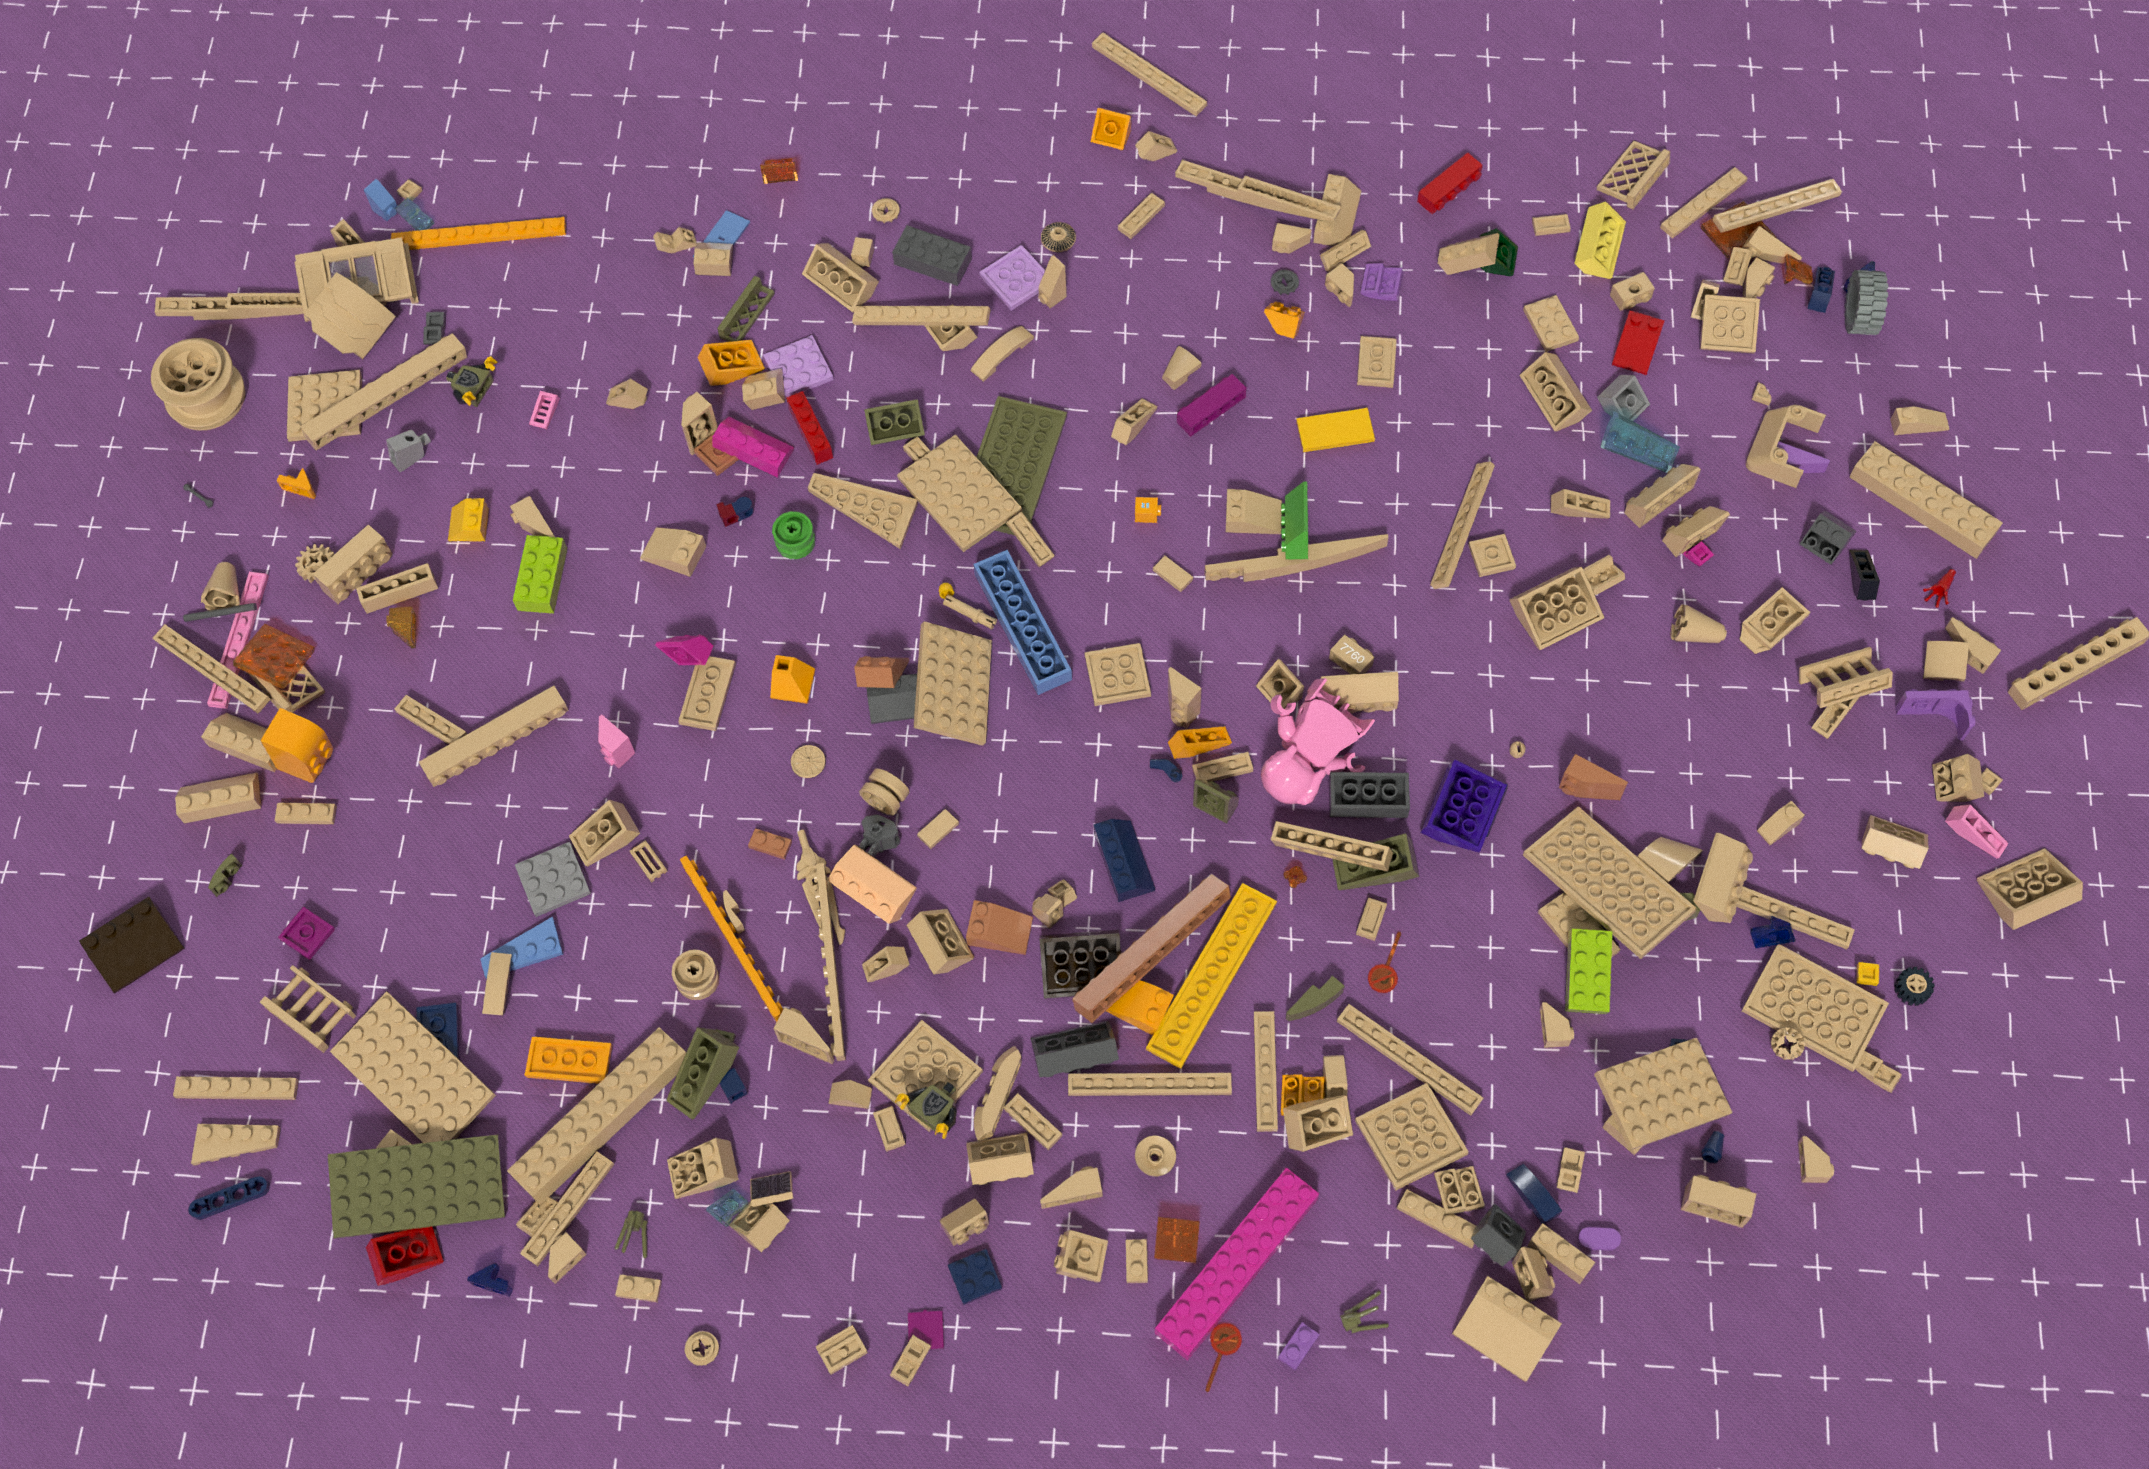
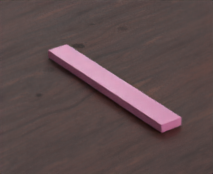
M249 572L239 605L256 603L257 610L235 614L220 661L221 664L237 675L269 578L268 574ZM213 683L207 704L209 707L227 709L232 695Z

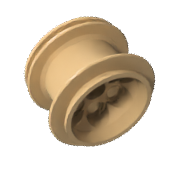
M190 338L179 341L164 350L153 365L151 385L154 392L164 401L168 414L177 423L188 429L210 430L220 427L233 419L244 403L245 386L240 372L232 365V360L227 350L213 340Z

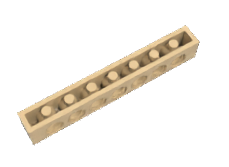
M2138 617L2132 620L2126 619L2119 624L2118 628L2114 629L2112 627L2104 632L2103 636L2099 637L2097 635L2089 640L2088 644L2078 645L2070 654L2067 652L2058 657L2057 661H2049L2042 666V669L2032 670L2024 679L2020 677L2011 683L2012 687L2008 694L2019 708L2023 710L2143 645L2149 639V631Z

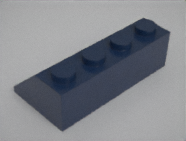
M1109 819L1093 824L1094 836L1117 901L1121 902L1154 892L1155 887L1131 821Z

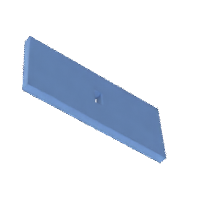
M726 210L703 243L733 244L734 246L750 224V221Z

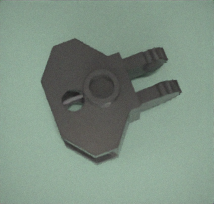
M880 815L866 816L862 820L864 839L858 847L864 851L870 847L868 854L873 857L878 852L882 853L884 850L898 847L900 839L893 821Z

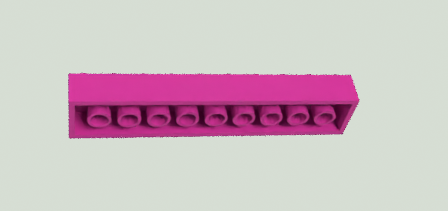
M1286 1167L1155 1327V1334L1188 1361L1316 1203L1319 1193Z

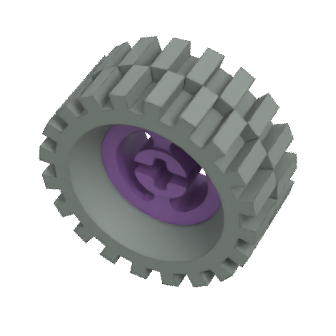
M1854 270L1849 280L1850 284L1847 287L1848 293H1846V311L1844 313L1846 317V331L1849 334L1878 335L1884 324L1885 309L1888 303L1886 273L1884 271Z

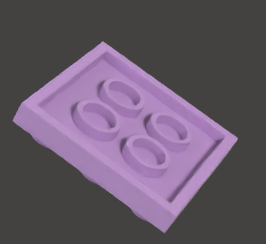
M1020 245L980 271L979 274L1012 311L1039 293L1038 287L1045 270Z
M813 335L763 354L770 371L782 369L785 399L801 391L805 392L834 380Z

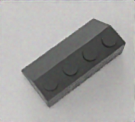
M917 674L900 676L894 688L866 687L871 724L914 719Z
M1109 1021L1030 1038L1039 1077H1052L1058 1073H1070L1076 1069L1092 1068L1094 1065L1110 1064L1119 1060L1115 1037Z

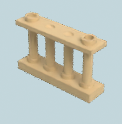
M1868 647L1799 667V683L1811 682L1817 689V705L1823 708L1891 688L1893 672L1889 668L1878 671L1871 663L1872 648ZM1864 666L1869 674L1860 676L1855 669ZM1847 672L1852 679L1842 681L1837 674ZM1829 677L1834 684L1824 686L1819 679Z
M292 965L290 969L296 976L276 998L270 1000L264 996L260 1003L324 1053L329 1048L324 1042L328 1033L345 1014H348L353 1019L356 1015L352 1012L353 1007L344 1000L341 1003L309 978L310 974L302 967L298 970ZM302 980L310 985V988L290 1010L284 1011L281 1009L283 1001ZM316 992L323 995L325 998L305 1021L298 1022L295 1019L297 1017L296 1014ZM331 1002L340 1008L319 1032L314 1034L310 1031L311 1025Z

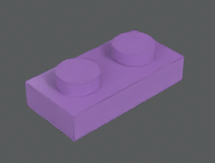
M1302 1322L1278 1356V1359L1296 1371L1320 1334Z

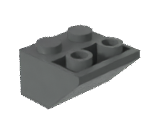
M1823 511L1802 539L1800 545L1832 565L1857 531L1827 511Z

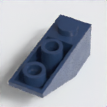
M1817 267L1807 309L1822 313L1826 312L1832 295L1835 271L1831 268Z

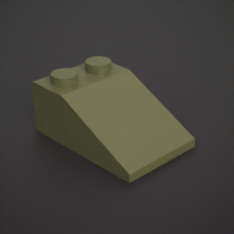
M1196 780L1194 782L1193 806L1227 824L1238 806L1239 797L1230 790L1225 791L1220 788L1215 782Z

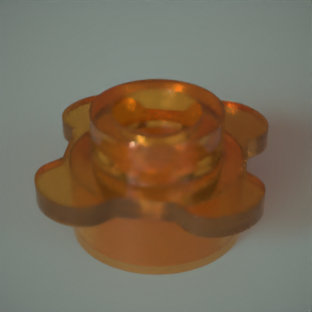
M1294 866L1289 871H1285L1283 875L1289 881L1291 888H1296L1298 884L1307 881L1306 875H1303V871L1299 866Z

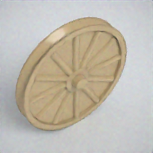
M813 745L799 747L791 757L793 771L803 778H812L819 775L826 763L822 750Z

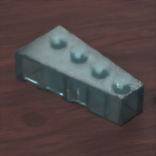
M1615 411L1607 425L1600 448L1666 473L1672 468L1680 449L1678 445Z

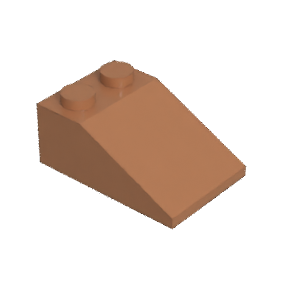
M869 656L859 658L854 666L857 687L894 688L909 663V658Z
M1575 754L1563 775L1559 788L1567 795L1580 798L1620 800L1628 781Z
M974 900L966 935L967 945L1026 955L1033 917L993 903Z

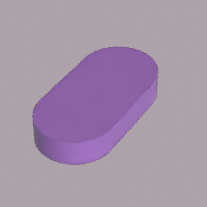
M1586 1227L1579 1233L1578 1242L1582 1248L1587 1250L1612 1251L1620 1245L1621 1236L1617 1230L1612 1228Z

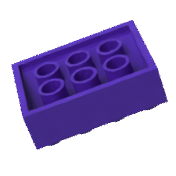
M1454 759L1445 771L1420 833L1439 842L1480 852L1507 785Z

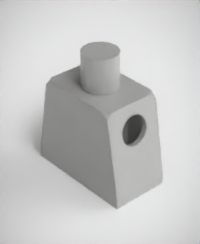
M413 430L386 440L390 461L399 472L404 471L424 457L423 446L431 443L426 433L417 436Z

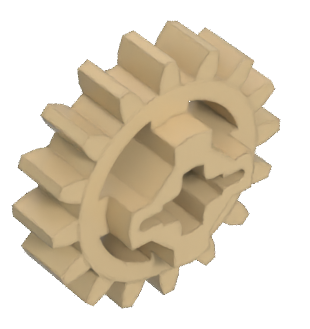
M314 544L312 549L307 546V551H300L302 556L296 557L298 563L295 566L303 580L308 579L310 583L316 580L313 573L335 555L329 547L325 548L323 544L319 548Z

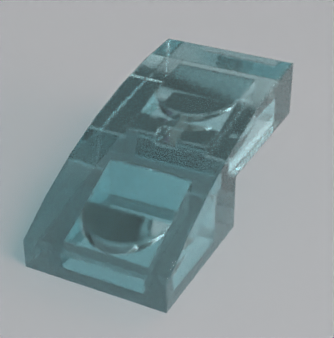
M406 198L395 208L396 212L417 231L428 230L434 224L433 219L422 212L420 207L409 198Z

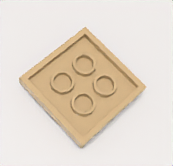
M1705 295L1700 349L1754 354L1756 352L1760 299Z
M1140 643L1084 652L1095 706L1151 697Z

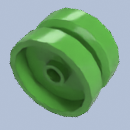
M790 511L782 514L775 520L772 534L776 548L782 556L789 559H800L812 552L816 538L811 520L805 514Z

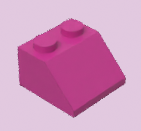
M703 635L675 636L655 644L657 648L678 665H705L714 646Z

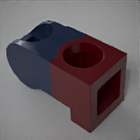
M740 497L736 502L724 505L723 502L716 504L725 527L752 516L754 512L752 501L748 497Z

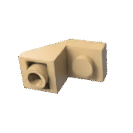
M680 227L671 236L656 232L653 236L657 250L671 254L697 245L693 231Z
M1323 1056L1326 1098L1347 1095L1344 1056Z

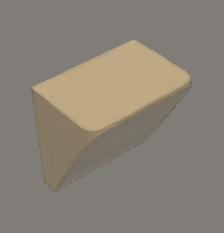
M1064 879L1048 889L1051 896L1063 902V908L1077 899L1073 887Z

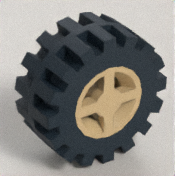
M1909 967L1900 973L1894 984L1896 986L1894 990L1895 993L1898 992L1897 997L1903 999V1003L1907 1001L1908 1005L1912 1006L1915 1004V1006H1918L1920 1003H1925L1934 992L1935 983H1932L1934 979L1928 976L1930 974L1928 971L1925 973L1923 968L1918 970L1917 967L1912 969Z

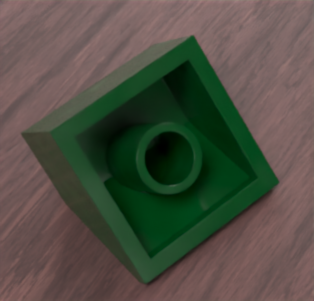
M1497 228L1480 234V237L1495 233L1499 234L1495 264L1480 268L1486 273L1514 276L1518 246Z

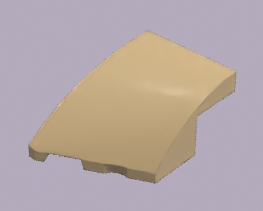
M1659 837L1638 855V858L1669 883L1688 864H1691L1703 850Z

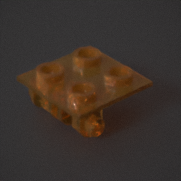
M1158 1217L1154 1259L1196 1263L1200 1221Z

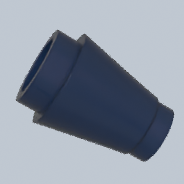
M1713 1131L1701 1150L1702 1158L1709 1163L1715 1164L1722 1158L1725 1136L1721 1132Z

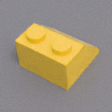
M466 498L452 507L448 541H485L489 508L484 498Z

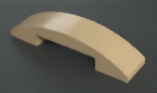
M1022 326L1009 331L981 355L971 368V372L984 382L996 371L997 365L1018 347L1021 349L1034 339V336Z

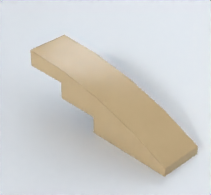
M1860 697L1827 706L1811 729L1828 739Z

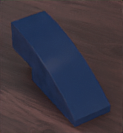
M1524 1164L1506 1174L1528 1209H1532L1541 1224H1546L1561 1214L1562 1210L1554 1198Z

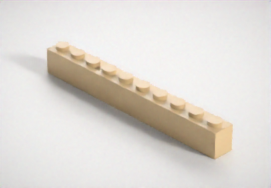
M453 333L443 337L439 342L427 347L423 352L412 356L405 363L399 364L395 369L383 374L374 382L368 383L364 388L353 392L346 399L337 402L333 407L322 411L315 418L306 421L300 426L303 436L315 450L320 449L467 358L465 347Z

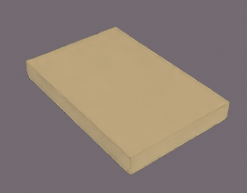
M1361 336L1357 385L1393 388L1397 339Z

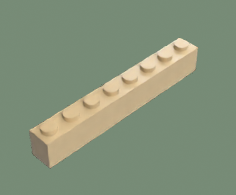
M552 686L419 761V764L433 787L442 785L447 779L461 774L470 766L479 764L484 758L495 755L498 750L511 746L516 740L530 735L532 731L539 727L546 726L551 720L562 717L569 710L555 686Z

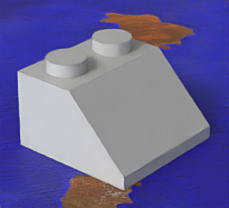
M1619 375L1597 397L1604 411L1625 427H1628L1650 405L1635 375Z

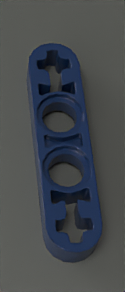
M260 1176L248 1179L192 1201L188 1212L197 1220L208 1218L263 1197L269 1192L270 1184L265 1178ZM259 1182L262 1184L260 1191L254 1189L258 1187L257 1183ZM243 1189L244 1196L241 1199H235V1192ZM224 1197V1204L220 1207H215L214 1202L216 1198ZM199 1205H200L201 1207H205V1208H202V1209H201V1213H200V1214H198L197 1212H195L196 1210H198V1206H199Z

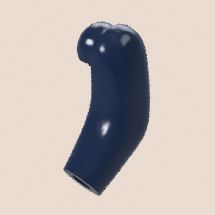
M1150 759V769L1163 770L1173 782L1181 781L1182 772L1170 760Z

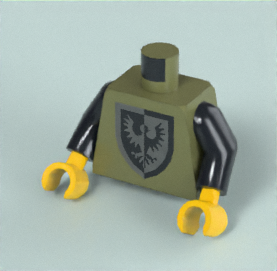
M488 357L483 364L464 365L458 373L448 372L446 380L451 382L453 395L459 404H468V406L472 404L478 407L494 381L489 371L495 370L493 365L497 361L493 357Z
M946 1082L941 1090L934 1085H930L907 1094L900 1093L894 1101L895 1103L902 1102L900 1106L902 1110L909 1104L907 1106L909 1113L935 1131V1135L943 1133V1139L946 1138L947 1133L956 1124L957 1109L955 1108V1101L950 1098L956 1091V1088L949 1082Z

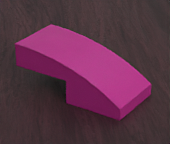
M1702 541L1682 553L1699 567L1714 556Z

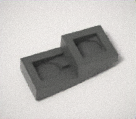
M426 312V327H424L423 335L424 345L436 344L444 337L446 318L444 312Z

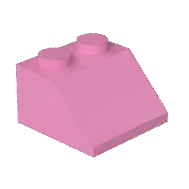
M601 714L599 716L598 742L602 748L600 751L605 756L604 760L610 766L614 764L619 769L635 754L629 737Z

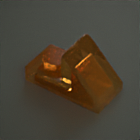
M1789 254L1785 255L1783 265L1784 284L1794 279L1807 285L1812 283V267Z

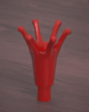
M1950 569L1936 584L1929 588H1924V592L1933 589V592L1924 600L1927 602L1932 596L1937 595L1936 608H1939L1942 597L1945 598V604L1948 605V591L1956 571Z

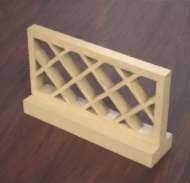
M1633 141L1599 183L1597 190L1626 202L1628 208L1634 209L1670 164V151L1664 149L1660 152ZM1634 148L1642 151L1641 153H1632ZM1654 155L1657 158L1653 160H1648L1647 156ZM1644 157V162H1635L1636 158ZM1627 160H1632L1633 164L1624 166L1623 162ZM1647 166L1646 171H1638L1639 167ZM1635 169L1636 173L1626 174L1625 170ZM1615 172H1623V176L1614 177ZM1638 178V181L1629 183L1628 179ZM1626 181V185L1617 186L1616 182ZM1608 183L1614 184V187L1607 188L1604 186ZM1621 190H1629V193L1627 195H1623L1619 192Z
M282 640L252 658L246 656L241 659L245 671L265 695L271 699L270 701L278 710L282 708L292 713L325 693L320 684ZM281 647L285 651L283 656L274 655V652ZM262 658L269 659L267 666L259 665L257 661ZM272 660H282L281 667L271 666ZM285 662H294V669L284 668ZM269 671H278V678H270L268 676ZM283 672L293 673L291 680L281 679ZM296 673L305 674V681L295 680ZM280 683L290 684L288 691L280 690ZM293 685H302V692H293ZM307 686L317 689L313 693H305ZM290 696L300 697V701L292 705L289 701Z

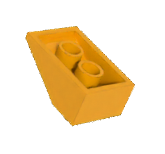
M752 340L704 344L698 356L710 386L726 385L764 370L763 363Z
M1139 980L1110 1006L1106 1012L1153 1035L1158 1030L1174 995L1155 985Z

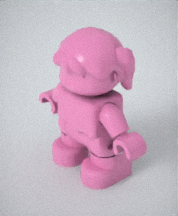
M1326 678L1314 680L1308 688L1305 702L1297 713L1296 722H1294L1293 716H1290V713L1296 707V703H1287L1286 708L1283 709L1281 706L1283 699L1281 694L1275 695L1271 700V709L1274 713L1280 715L1278 717V734L1282 738V746L1286 750L1277 751L1266 760L1261 770V781L1265 790L1281 803L1310 804L1318 794L1320 784L1325 775H1330V772H1363L1365 770L1363 765L1352 767L1351 759L1355 757V753L1345 754L1343 758L1336 756L1341 750L1365 735L1375 720L1356 718L1347 711V708L1350 706L1348 703L1343 704L1337 710L1334 706L1340 699V696L1330 695L1321 689L1327 681Z

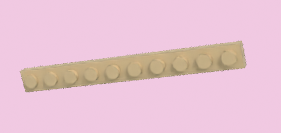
M824 863L816 864L817 871H813L814 882H818L819 888L815 890L816 901H820V908L817 909L818 920H822V927L819 928L820 939H824L821 954L822 959L826 958V966H823L824 978L828 977L825 993L826 997H830V1004H827L828 1017L832 1016V1024H829L830 1036H834L831 1051L832 1056L836 1055L837 1061H843L846 1058L826 868Z

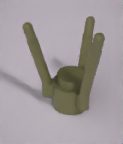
M639 1211L628 1212L615 1245L616 1250L619 1249L626 1233L622 1247V1253H625L631 1232L639 1231L642 1228L643 1258H647L646 1227L648 1221L644 1220V1213Z
M1380 1291L1370 1295L1351 1309L1343 1311L1344 1314L1340 1315L1346 1332L1351 1330L1353 1334L1358 1331L1389 1327L1387 1323L1358 1326L1361 1324L1360 1317L1378 1310L1379 1307L1374 1306L1360 1313H1357L1356 1310L1381 1294Z

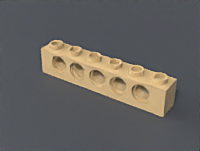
M1278 821L1275 823L1271 841L1278 847L1387 872L1393 855L1388 846Z

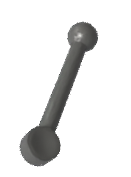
M189 484L183 486L185 491H190L205 502L208 508L213 507L212 500L205 499L194 491Z

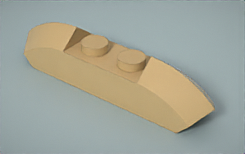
M1016 1046L1004 1052L992 1068V1071L997 1073V1075L992 1076L990 1081V1087L992 1088L990 1093H986L982 1102L984 1107H977L975 1111L974 1130L977 1140L989 1139L995 1133L1022 1064L1021 1055Z

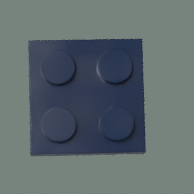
M987 1249L948 1264L963 1305L1002 1289Z

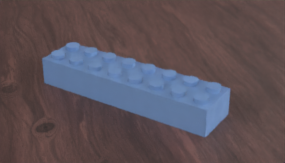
M1008 550L973 564L974 574L1037 695L1071 681L1072 670Z

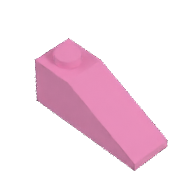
M1971 805L1955 806L1945 820L1958 835L1996 859L2000 858L2008 845V842Z

